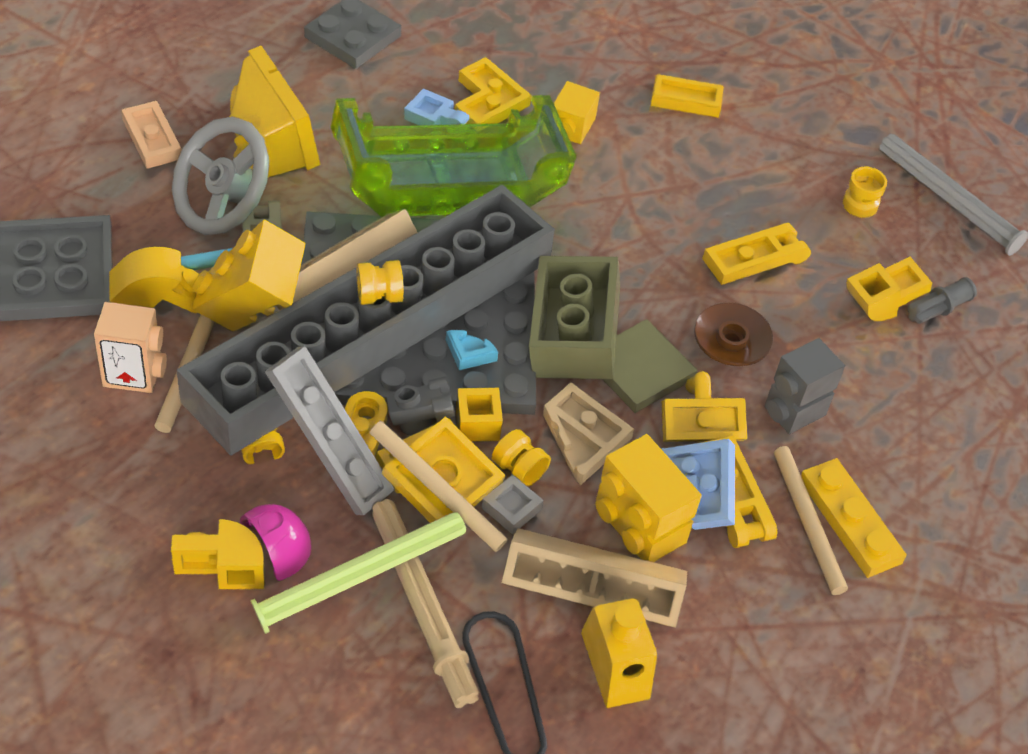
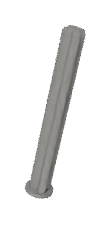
M889 134L883 138L879 148L884 154L1005 247L1006 254L1013 255L1023 246L1028 238L1026 230H1018L895 134Z

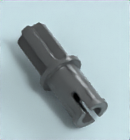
M963 277L946 287L937 286L931 290L929 295L908 305V317L912 322L916 321L921 324L940 314L942 316L949 315L954 307L971 301L977 296L976 286L967 277Z

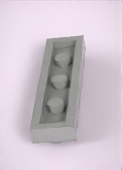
M305 346L297 347L264 371L355 515H365L376 502H381L395 490L392 484L382 475V468Z

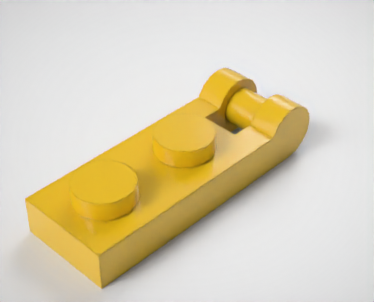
M784 223L706 248L702 259L719 283L724 285L790 262L795 265L803 263L809 258L811 250L804 241H799L796 238L797 232L790 223Z
M734 435L710 440L729 439L735 445V525L726 526L731 545L734 548L748 546L750 540L759 539L761 542L776 539L777 526ZM751 514L754 522L746 524L742 516Z

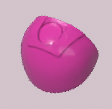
M265 504L252 508L240 517V524L247 528L254 526L264 541L273 565L274 576L278 581L294 575L306 564L311 553L310 535L304 522L293 511L284 506Z

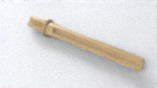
M386 499L382 502H376L372 506V516L384 544L408 534L398 509L392 500ZM414 557L395 566L435 660L433 665L435 674L443 677L455 707L462 708L466 703H475L478 700L477 695L479 691L467 667L469 661L468 654L460 650L419 557Z

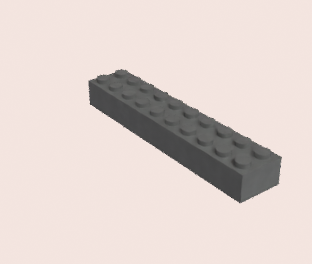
M500 185L365 262H370L372 265L382 268L386 261L400 260L403 276V302L390 303L382 296V299H377L374 304L360 305L356 268L294 302L291 306L280 310L178 368L177 378L180 402L232 456L294 418L264 372L294 349L302 346L307 348L335 393L536 271L539 265V257L551 256L555 229L504 185Z

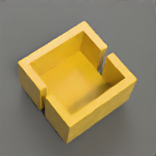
M645 434L606 455L595 506L602 520L608 524L611 523L622 536L623 543L629 552L634 555L637 554L642 560L655 562L687 543L693 525L691 519L696 515L702 494L648 434Z

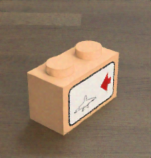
M104 302L94 332L103 387L152 393L157 377L163 378L167 362L166 353H161L160 351L163 342V327L157 326L155 308Z

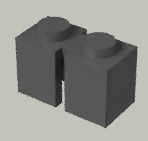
M820 338L781 356L774 376L775 383L771 385L764 406L770 417L779 423L788 434H791L826 416L835 394L833 390L837 389L845 369L844 363Z

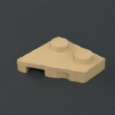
M569 383L544 405L543 416L576 482L580 485L604 465L606 455L623 447L632 439L634 428L573 383Z

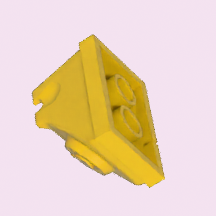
M262 45L249 50V56L242 63L238 84L233 87L231 93V114L229 117H236L252 123L263 136L269 156L268 177L303 167L308 171L321 165L309 114L279 70H277V67ZM236 134L234 140L237 145V149L233 154L234 158L249 145L245 138L239 134Z

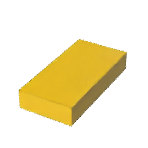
M656 74L650 106L719 118L724 86Z

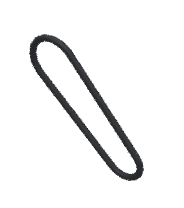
M495 611L474 615L465 624L462 632L463 645L468 654L472 670L503 753L513 754L506 743L469 642L471 627L477 621L485 618L501 620L513 632L540 739V748L537 754H545L547 739L519 629L508 616Z

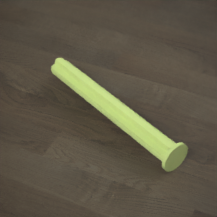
M458 512L451 513L260 603H257L254 598L250 600L266 634L270 632L268 626L465 534V523Z

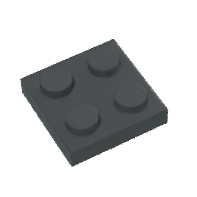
M342 0L304 26V37L357 69L401 37L402 25L360 0Z

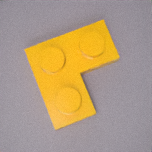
M487 57L459 70L458 81L472 92L473 95L456 103L454 110H461L469 115V120L465 125L477 135L531 105L532 95Z

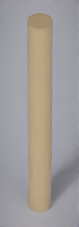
M200 314L178 368L202 355L215 323L214 321ZM177 372L154 425L158 431L163 433L171 431L182 404L179 396Z
M379 421L373 426L370 434L450 510L458 512L463 522L495 552L503 547L508 539L383 421Z
M787 446L779 447L774 451V456L831 594L840 595L847 591L848 586L791 451Z

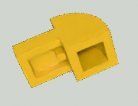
M910 256L885 269L878 263L847 278L846 287L871 320L885 321L897 316L898 307L931 292L932 281Z
M219 519L218 535H207L202 532L172 535L171 553L174 574H217L219 589H264L262 546L257 536L246 526L234 521Z

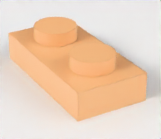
M157 101L121 110L123 122L146 169L178 160L182 148Z

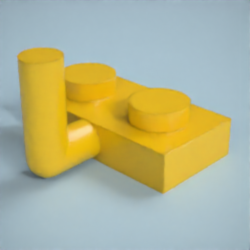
M698 372L688 379L685 384L686 390L691 394H695V399H664L661 401L663 442L710 441L733 435L736 441L747 439L745 398H711V379L707 372Z

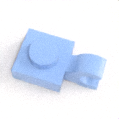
M422 89L404 108V119L435 132L441 126L456 141H462L469 134V129L462 127L469 120V115L461 110H454V101L431 91Z

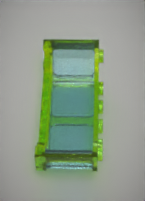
M533 95L531 100L534 106L533 110L524 116H520L518 110H511L507 123L373 126L374 122L370 112H363L362 119L357 116L358 106L355 98H338L335 102L330 127L333 137L339 142L351 179V192L381 217L403 209L407 210L409 216L449 215L500 185H504L528 207H531L568 183L577 157L550 95Z

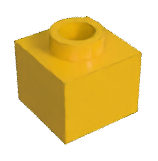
M499 388L457 389V428L471 442L500 441L503 418Z

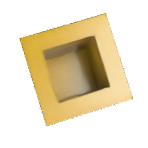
M567 81L551 107L548 133L581 145L596 119L600 92Z

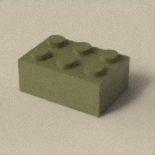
M539 257L529 341L532 371L536 372V378L613 379L620 299L618 257Z

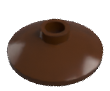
M719 303L706 308L698 316L694 328L695 339L701 350L715 361L730 366H748L761 361L769 353L773 343L772 329L767 320L756 310L738 303Z

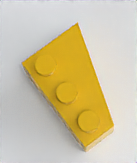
M263 219L252 231L245 230L232 250H224L209 271L203 270L198 275L193 285V292L196 295L192 310L231 331H236L256 322L258 317L256 314L260 312L266 316L274 314L275 307L273 306L278 304L285 308L291 306L306 243Z

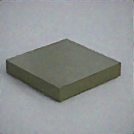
M646 319L617 335L613 379H603V381L636 413L685 385L688 379L697 374L698 370Z

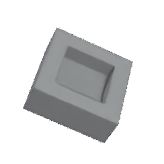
M512 474L483 498L482 509L513 535L517 528H521L542 510L544 500Z

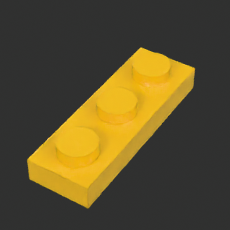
M838 458L802 471L801 477L809 496L867 578L903 564L907 554Z

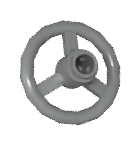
M236 117L215 119L197 130L182 148L173 172L172 196L176 213L188 228L204 235L226 233L243 223L259 204L268 181L269 156L263 136L252 123ZM234 132L242 135L249 143L233 160L221 157L214 161L200 151L208 141L223 133ZM192 165L206 174L205 184L208 191L212 193L205 218L198 216L189 203L187 186ZM228 200L238 204L233 211L223 216Z

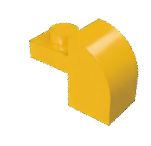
M167 247L138 249L126 255L109 271V302L154 308L163 299L196 314L198 312L192 310L196 295L193 292V285L199 273L181 265V252Z

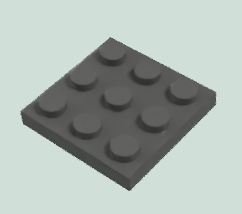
M110 215L0 221V321L100 315L104 302H109V271L113 269L112 223Z

